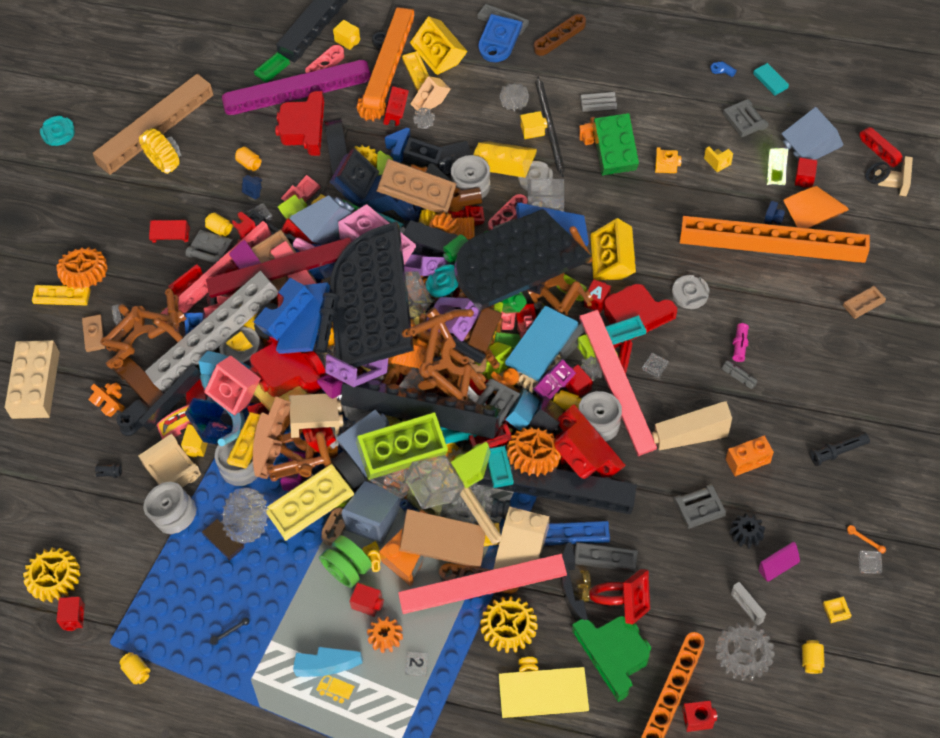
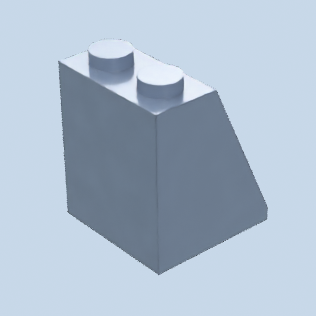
M817 107L782 133L784 138L782 142L788 149H793V155L798 161L799 158L816 160L843 146L837 129Z
M328 195L292 215L290 219L311 241L325 245L338 241V222L354 213V207L348 202L344 203L338 197L333 198Z
M376 410L337 437L342 450L354 461L366 481L368 478L356 445L357 436L390 426L386 416L383 413L379 415Z
M363 482L342 511L346 530L383 544L401 508L399 504L402 501V495L397 490H388L376 482Z

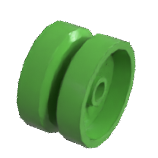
M339 535L332 543L333 550L327 548L319 556V560L335 579L346 587L352 588L360 580L358 574L364 575L372 567V563L368 556L354 542L345 536Z

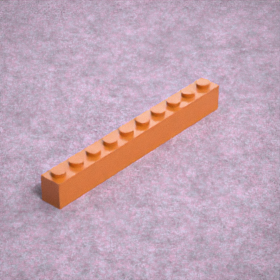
M683 216L680 244L865 263L869 253L870 235Z

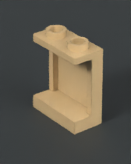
M327 394L289 396V401L291 402L289 411L291 438L299 437V429L335 427V434H339V427H343V416L338 414L342 413L341 401H337V397L332 399Z
M172 433L139 455L143 466L158 485L165 482H175L183 488L188 483L194 482L201 475L198 466L190 460L178 445Z

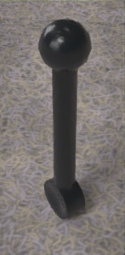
M243 618L240 623L217 637L212 636L210 643L217 645L220 639L241 626L248 625L250 622L249 618Z

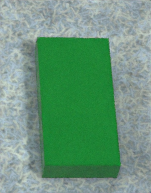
M277 52L258 67L254 74L267 83L290 65V61Z

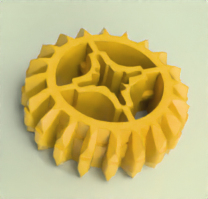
M151 128L143 132L139 137V143L150 162L160 169L161 172L167 174L175 170L179 165V158L168 139L156 129Z
M52 547L50 552L44 549L42 555L36 553L37 558L35 560L30 559L31 565L25 566L27 572L23 573L27 591L34 598H39L43 602L46 599L49 602H53L55 597L59 600L63 594L68 597L69 590L75 591L73 584H79L77 577L81 576L79 572L80 566L76 558L69 551L64 552L61 548L56 551ZM49 571L52 572V574L55 576V579L50 575Z
M512 596L509 597V601H505V598L502 597L501 603L494 600L493 606H487L488 612L482 613L484 619L480 621L481 626H483L481 633L485 634V641H490L491 648L497 645L498 652L502 647L505 648V653H509V648H513V651L516 653L518 646L524 650L525 643L531 644L532 642L530 637L536 636L534 630L538 627L535 623L537 616L532 615L534 610L533 608H528L527 602L521 605L520 598L516 602L513 601ZM499 615L500 622L497 624V627L492 628L493 620ZM505 621L506 623H513V628L511 626L508 627V625L505 626ZM525 621L526 627L519 635L518 627L521 625V622ZM508 635V636H510L511 638H505V637H502V636Z

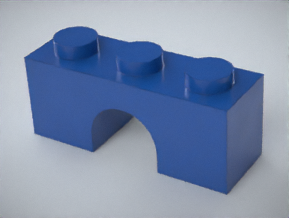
M292 278L278 292L284 299L282 305L274 310L265 307L253 321L263 333L275 340L280 338L314 297L305 285Z

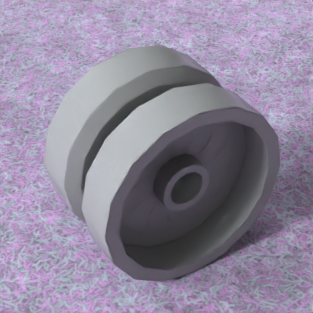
M469 155L461 157L453 163L451 178L452 182L457 183L455 188H459L461 191L480 188L483 199L490 190V167L487 161L481 157Z
M240 327L220 345V354L231 355L236 360L251 367V355L266 346L254 330ZM241 331L253 347L245 351H235L226 342Z
M600 391L589 393L583 397L579 404L580 412L605 441L611 440L620 429L622 406L619 400L612 394Z
M237 439L224 446L218 445L215 450V461L221 477L227 483L234 486H244L258 478L254 473L253 456L247 469L228 464L227 459Z
M165 482L154 487L148 493L143 509L145 515L159 530L166 534H175L186 529L192 523L197 507L194 500L178 483Z

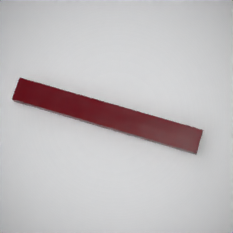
M345 238L208 278L206 282L209 296L213 298L238 291L259 271L272 281L304 270L334 263L344 249L352 242L351 238Z

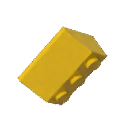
M429 16L410 42L437 75L458 65L467 53V50L441 20Z
M487 141L479 142L473 155L487 161L490 172L526 178L537 149Z
M616 218L591 233L594 280H622L636 272L632 226Z

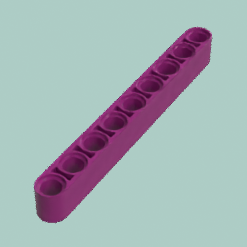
M358 60L227 92L222 96V103L226 114L235 115L309 97V94L314 91H323L325 93L366 83L371 78V72L365 60Z

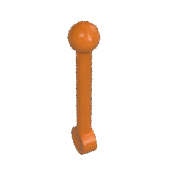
M848 526L847 532L849 534H855L877 548L879 553L886 551L885 546L878 545L856 531L854 526Z

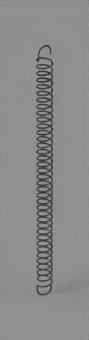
M547 101V103H544V104L541 103V106H542L543 108H544V107H547V106H543V105L548 104V101ZM547 125L548 135L550 134V132H553V131H554V130H552V131H549V130H548L549 127H552L553 125H551V126H548V125ZM551 143V147H553V148H552V151H553V155H554L555 152H558V151H554V150H553L554 147H557V146H553L552 143Z

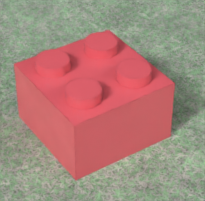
M230 355L216 365L204 393L235 416L248 406L261 378Z

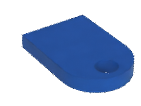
M491 14L479 41L481 56L489 62H500L508 58L522 29V21ZM491 51L497 52L495 55H489Z

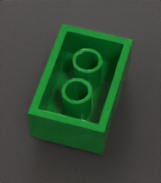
M630 114L594 118L592 127L602 176L637 170L639 160Z

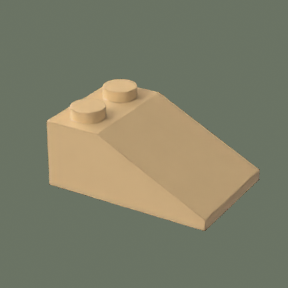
M509 507L493 570L540 559L549 529V516Z

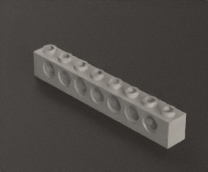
M259 271L145 371L153 384L165 393L192 364L196 367L207 351L213 352L258 313L262 306L274 299L279 291Z

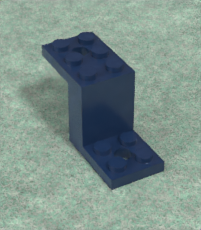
M349 154L344 155L330 183L353 205L362 208L367 204L378 213L394 209L405 221L419 222L420 213L425 208L415 205V211L413 204L377 192L382 175L376 177L366 198L361 200L336 177Z

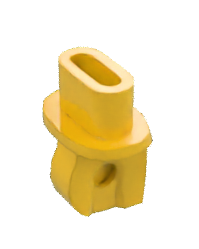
M375 541L364 546L362 549L372 563L371 568L373 572L380 570L381 561L380 549Z

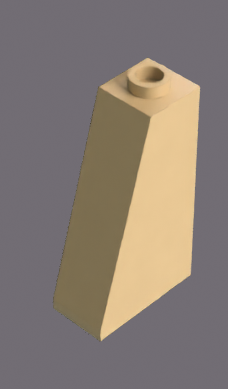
M727 401L655 424L654 432H652L654 444L657 443L659 450L727 438L732 421Z

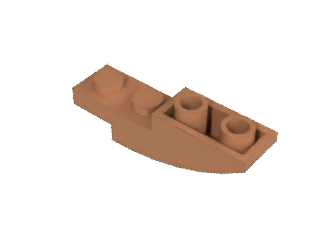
M279 397L275 398L269 414L261 412L254 437L255 476L267 479L271 474L268 473L267 466L273 465L276 457L281 452L282 442L276 438L282 430L284 418L290 411L291 402Z

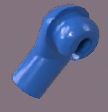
M715 62L710 67L712 73H726L731 77L737 71L725 62Z

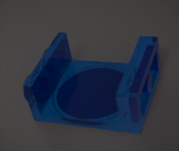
M193 398L185 412L201 440L205 443L218 444V440L231 433L233 425H226L220 419L225 409L215 401Z

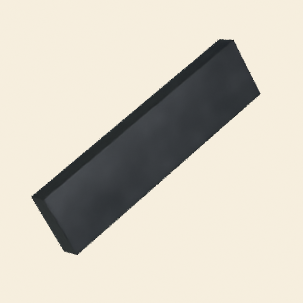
M192 364L139 419L144 428L150 432L199 381L201 373L197 367Z

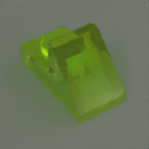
M769 148L768 164H766L767 184L785 185L787 148Z

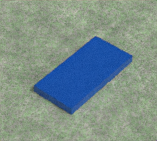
M517 203V219L544 209L570 235V227L575 226L586 247L589 244L584 215Z
M328 283L305 285L314 297L280 336L276 348L279 354L313 351L322 317L319 312L323 307V294L329 293L330 290Z

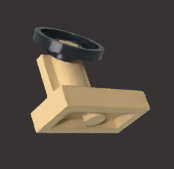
M905 156L901 172L891 171L887 162H876L867 170L866 178L872 184L900 188L899 195L907 196L911 184L913 157ZM879 165H886L888 169L883 170L882 168L877 169L876 167ZM874 169V178L870 180V172Z

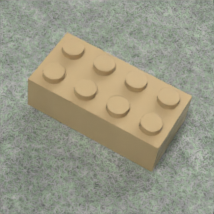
M54 340L16 341L5 409L12 419L50 418L60 353Z

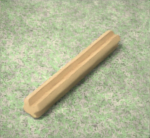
M458 476L455 477L453 485L491 543L496 544L500 542V533L470 487L465 489Z

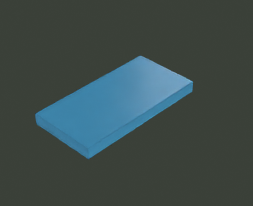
M545 306L507 358L505 365L539 382L577 328L578 322Z

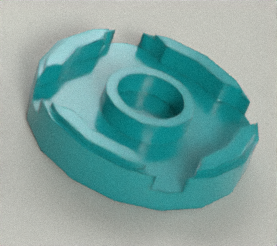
M54 116L47 119L43 123L42 128H40V135L43 141L51 146L63 145L69 142L75 134L73 122L69 118L66 119L62 116Z
M448 264L438 267L435 270L436 273L433 276L430 274L425 283L427 291L433 297H443L450 294L458 286L454 265Z

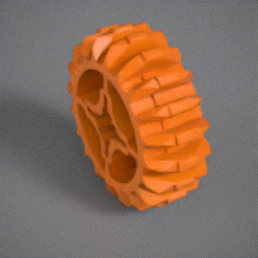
M82 247L80 250L68 251V255H62V259L58 260V278L68 288L73 287L74 290L77 288L83 290L84 287L90 288L91 285L96 286L97 282H102V278L106 277V259L96 249L91 250L90 247L87 249Z
M531 426L528 430L522 428L521 432L516 431L511 436L512 440L507 444V456L510 464H514V469H520L521 474L527 472L529 476L533 473L537 477L540 473L546 475L547 472H552L561 459V454L554 446L556 438H554L553 433L547 434V429L541 431L538 427L535 430Z

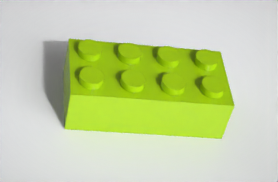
M435 413L357 436L356 445L368 480L444 457L448 452Z

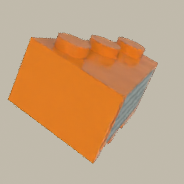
M402 528L379 551L381 562L411 587L425 556L399 551Z

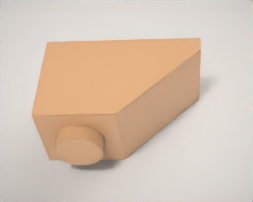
M428 76L411 102V105L423 115L441 104L449 93L450 88L441 79Z

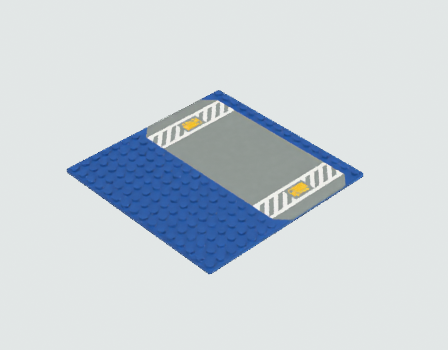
M249 402L247 407L255 405V403ZM247 407L242 410L245 422L249 416ZM344 412L338 413L343 416V427H339V436L355 425L346 418ZM290 424L284 434L291 433ZM302 431L300 437L302 440H306ZM293 441L285 443V447H287L288 449L296 452L305 453V451H302L300 448H298ZM340 444L338 445V455L343 452ZM459 449L453 454L451 462L458 456ZM280 453L273 465L288 462L289 458ZM214 458L192 497L197 507L192 523L179 533L170 535L110 640L111 645L128 653L133 652L144 660L330 738H430L479 629L480 621L483 619L482 613L487 611V606L490 604L494 593L403 614L398 592L442 582L439 575L440 567L445 563L453 562L425 557L410 587L380 561L379 571L373 572L372 568H370L364 575L358 574L360 580L357 583L381 591L382 598L384 599L382 609L377 611L375 617L353 610L349 600L357 583L352 588L346 587L335 579L319 560V556L327 548L333 550L332 545L329 546L323 543L321 533L334 509L285 541L264 511V508L290 492L282 489L281 478L277 481H271L269 475L267 479L258 477L250 484L234 486L227 483L221 477ZM438 471L434 480L442 490V511L439 517L479 525L453 485V479L457 475H445ZM391 473L367 480V482H376L384 488L385 482ZM475 484L470 486V489L491 521L499 523L500 535H502L505 520L502 517H491L494 498H499L500 501L511 500V507L531 512L537 496ZM358 487L356 490H352L353 493L355 494L360 487ZM401 508L384 543L376 542L380 550L403 528L405 512ZM342 515L336 517L335 524L338 525L339 521L343 520ZM216 519L245 546L230 561L202 534V531ZM332 528L330 534H327L328 539L334 537L335 529ZM346 528L342 533V536L350 539L361 550L364 546L375 542L349 532ZM499 545L484 546L480 568L494 569ZM448 570V572L445 573L446 577H449L450 574H452V570ZM458 571L457 578H460V571ZM468 572V573H466L463 577L469 576V575H474V574L471 573V572ZM388 616L390 622L396 619L397 625L402 626L403 631L401 634H403V640H399V647L392 646V652L387 648L384 653H381L380 648L374 650L373 644H369L368 638L370 636H368L367 630L372 629L371 622L378 623V617L385 621V618ZM243 618H249L250 622L248 625H243L220 639L217 645L210 643L212 636L217 637L240 623ZM319 647L361 652L363 657L362 664L332 675L298 677L293 671L296 653L317 655ZM410 658L415 659V661L418 664H421V661L419 660L421 658L423 659L424 664L421 667H418L412 661V666H409Z

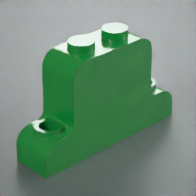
M620 616L600 628H596L592 622L586 619L577 621L572 625V633L617 702H620L628 696L629 689L633 686L628 676L648 664L651 651L650 644L646 639L643 640L641 638L639 628L635 623H625L624 616Z

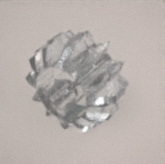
M515 82L513 85L508 83L506 87H502L500 94L501 104L504 107L506 106L507 110L513 109V111L517 108L521 110L522 107H526L529 99L527 88L523 87L522 83L518 85Z

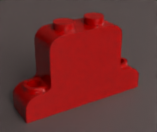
M323 91L310 93L306 102H286L280 106V112H277V122L279 125H276V136H280L283 145H304V149H307L309 155L321 156L325 103Z
M635 284L625 287L616 294H610L605 300L604 315L611 325L639 315L647 333L676 319L677 307L671 300L655 302L643 285ZM622 342L613 345L614 348L621 346Z
M269 336V340H267L268 346L252 354L250 357L251 368L249 370L261 378L259 385L262 391L268 392L272 397H280L296 387H301L310 394L322 389L317 383V380L321 377L301 352L279 354L276 351L279 339L275 340Z
M574 404L558 417L560 421L559 426L564 433L554 441V446L579 477L586 479L594 471H597L602 477L611 478L626 466Z

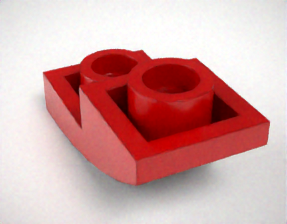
M465 206L464 210L457 212L448 210L447 212L455 219L473 217L474 226L485 222L482 206Z

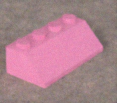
M366 204L338 222L339 238L345 239L350 237L351 241H354L365 232L390 223ZM400 232L405 265L416 248V244Z

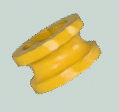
M525 657L518 660L519 665H521L519 672L538 671V666L535 665L538 663L537 658Z

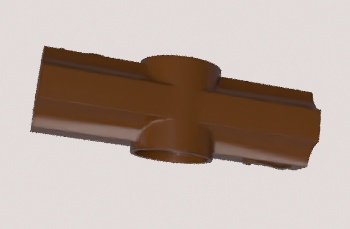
M455 188L449 210L457 212L462 210L464 206L482 204L481 189L474 188L461 191L459 188Z

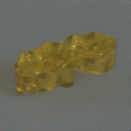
M580 571L584 580V584L577 585V588H584L582 599L580 600L589 601L588 593L591 589L589 571Z

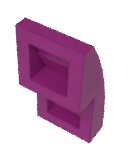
M562 359L532 389L541 398L547 396L551 399L560 388L570 381L576 372Z

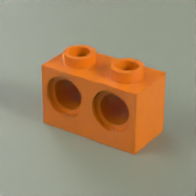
M764 435L728 449L726 462L733 475L737 476L771 463L774 451Z

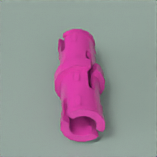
M740 323L736 327V338L733 340V360L736 362H743L745 360V351L749 343L747 339L749 326Z

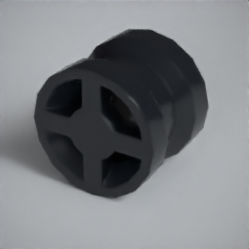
M494 498L491 517H502L506 520L509 507H511V500L500 501L499 498Z

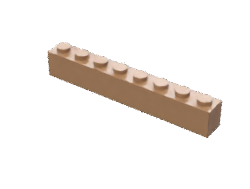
M198 74L190 78L182 86L93 152L97 165L111 175L143 150L139 143V137L143 132L152 128L160 131L163 135L213 96L211 84Z

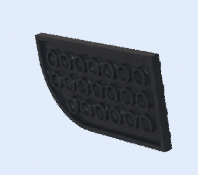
M540 209L468 240L457 254L454 272L457 283L463 293L481 311L590 261L592 256L544 209Z
M396 221L365 232L352 241L341 253L332 270L330 291L340 296V301L337 302L336 307L337 316L333 319L336 358L353 367L414 351L413 337L405 338L402 336V331L411 327L400 226Z

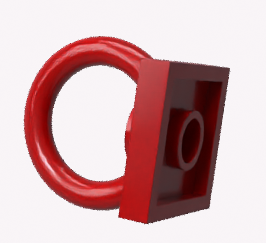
M640 569L625 582L598 584L589 590V598L603 605L625 604V623L634 624L650 610L649 572L646 569ZM605 591H623L622 596L598 595V593Z

